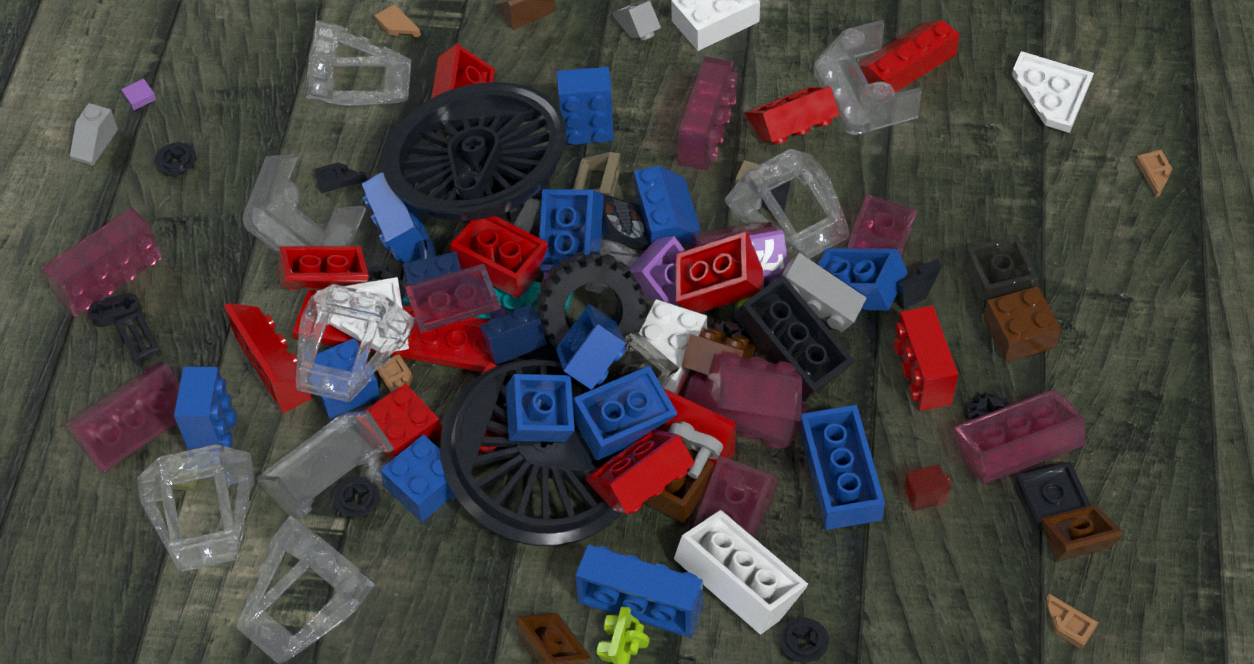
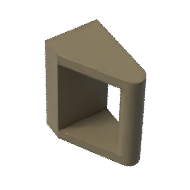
M607 152L581 159L572 190H583L589 169L604 171L601 187L593 190L614 197L621 171L620 153Z

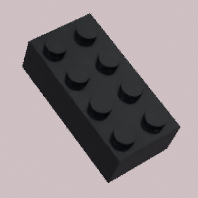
M784 275L745 301L734 315L735 319L804 402L843 374L855 361Z

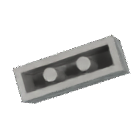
M798 253L787 264L782 273L816 315L827 322L831 328L837 329L840 332H844L855 322L866 300L865 296L801 253Z

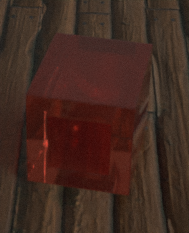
M937 464L907 472L904 489L913 510L917 511L947 503L952 485L948 474H943L940 465Z

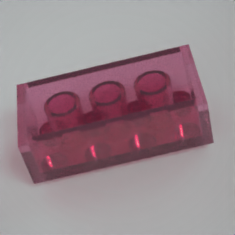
M704 56L678 130V165L708 171L711 161H716L718 155L717 143H722L725 132L723 125L724 123H729L731 115L729 107L730 104L735 105L737 90H734V88L736 87L738 73H734L733 61Z
M130 208L42 268L57 300L76 317L82 312L87 311L92 303L109 296L114 290L131 281L146 268L154 265L162 258L151 225L133 208Z

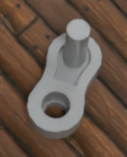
M686 422L673 423L668 430L670 433L679 434L687 449L697 452L694 459L695 464L690 467L687 473L692 478L698 479L707 459H718L723 449L720 441L710 435L695 431Z

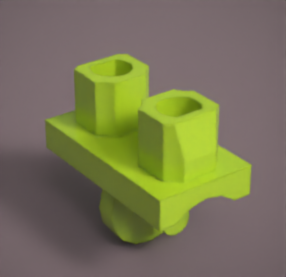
M621 607L619 614L606 615L604 630L608 635H613L612 641H601L598 644L596 652L602 661L613 662L614 664H629L631 654L637 655L639 648L648 647L650 638L643 633L644 626L630 614L631 609L629 607Z

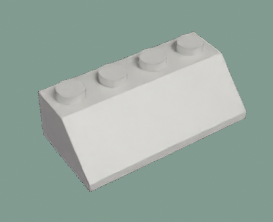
M721 510L682 535L674 560L689 573L696 575L699 579H703V585L760 635L781 620L808 585V583Z

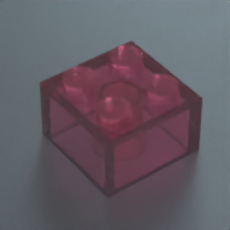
M866 194L852 229L848 248L898 249L902 258L914 225L917 210Z

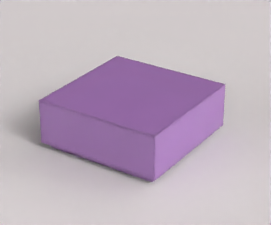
M144 79L121 89L133 110L156 100L155 94Z

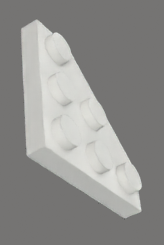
M1021 51L1013 68L1012 76L1046 126L1070 133L1094 73Z
M398 277L317 291L319 314L323 321L356 338L381 354L409 349Z

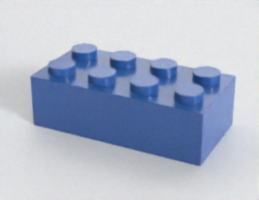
M857 405L801 414L799 433L825 530L882 521L885 501Z
M587 546L575 575L578 603L612 614H619L621 607H629L631 609L630 614L641 623L689 638L692 637L703 608V579H699L696 575L689 572L680 573L670 570L663 564L656 563L653 565L643 562L633 555H620L604 546Z

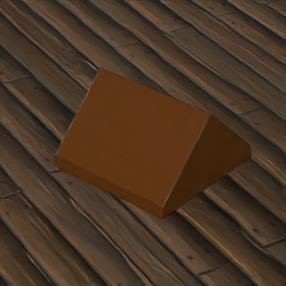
M504 0L495 4L496 9L512 30L555 12L554 0Z
M1097 504L1041 518L1056 562L1112 548L1122 537L1120 528Z
M558 613L521 616L516 620L519 640L536 664H586L591 659L590 655Z

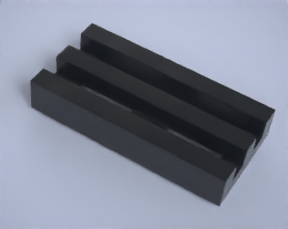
M140 310L115 321L116 327L136 366L142 364L140 361L142 359L148 361L152 359L151 355L156 354V356L162 354ZM136 319H138L152 346L148 349L133 323ZM128 324L141 352H136L123 325Z

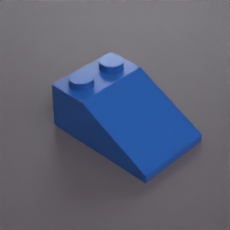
M826 248L818 263L824 270L866 297L861 308L864 310L889 311L898 293V282L903 281L908 273L898 249Z
M650 366L573 399L574 422L596 461L622 450L677 415L674 406Z

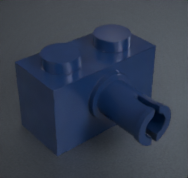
M426 239L428 249L425 248L423 240L417 244L421 260L403 263L412 304L465 292L456 252L437 256L435 244L432 240Z
M497 305L501 312H498L496 307H493L490 311L491 320L479 325L486 351L496 365L547 345L541 319L531 305L518 308L511 313H508L504 306Z

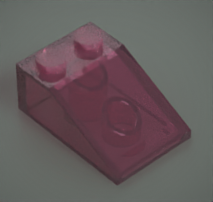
M719 455L693 528L721 510L754 538L771 504L780 479L772 474Z

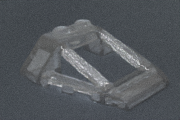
M316 20L308 57L304 96L308 99L344 106L393 104L407 101L411 59L386 47L383 49L368 43L369 39L363 36L357 38L349 34L348 29L340 25ZM341 42L376 57H335L338 43ZM333 66H383L382 91H333Z
M789 149L748 170L725 198L727 205L740 220L745 223L750 222L754 224L761 233L781 230L756 211L761 208V200L763 199L784 232L786 248L796 255L801 253L808 259L850 237L845 216L827 172L811 154ZM795 177L803 185H808L828 216L798 233L770 192V190Z
M335 284L311 296L300 320L296 389L302 392L351 402L370 382L371 375L380 366L384 367L390 360L389 356L397 348L400 350L406 343L415 319L385 295ZM333 314L368 321L351 372L314 364L326 325L328 326ZM378 328L379 337L386 338V341L366 365Z
M211 445L158 457L137 477L140 503L179 572L238 559L244 531L245 514L249 508V496L255 481L252 458L249 452L221 445ZM214 476L224 531L181 540L172 485ZM238 483L233 519L228 485ZM163 500L167 528L155 501Z
M291 515L270 541L268 546L269 554L265 564L260 566L258 571L260 576L253 593H249L236 626L239 631L278 664L291 659L344 622L359 608L376 586L365 572ZM287 551L292 556L298 558L300 561L265 594L285 552ZM310 567L332 585L337 593L293 635L265 610Z

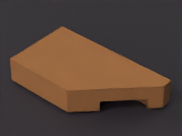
M395 4L374 15L375 21L388 35L399 36L402 33L413 34V37L421 36L420 29Z
M1162 150L1141 154L1136 158L1137 165L1156 197L1161 195L1172 172V167Z
M397 354L374 365L375 371L389 393L404 383L410 387L412 373L400 355Z
M1048 594L1045 602L1055 634L1083 649L1099 622L1053 595Z

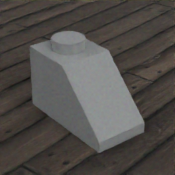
M650 0L632 3L612 12L614 18L631 39L640 38L641 41L655 35L653 31L661 28Z
M88 103L76 120L70 152L72 160L92 166L95 164L118 130L111 109Z

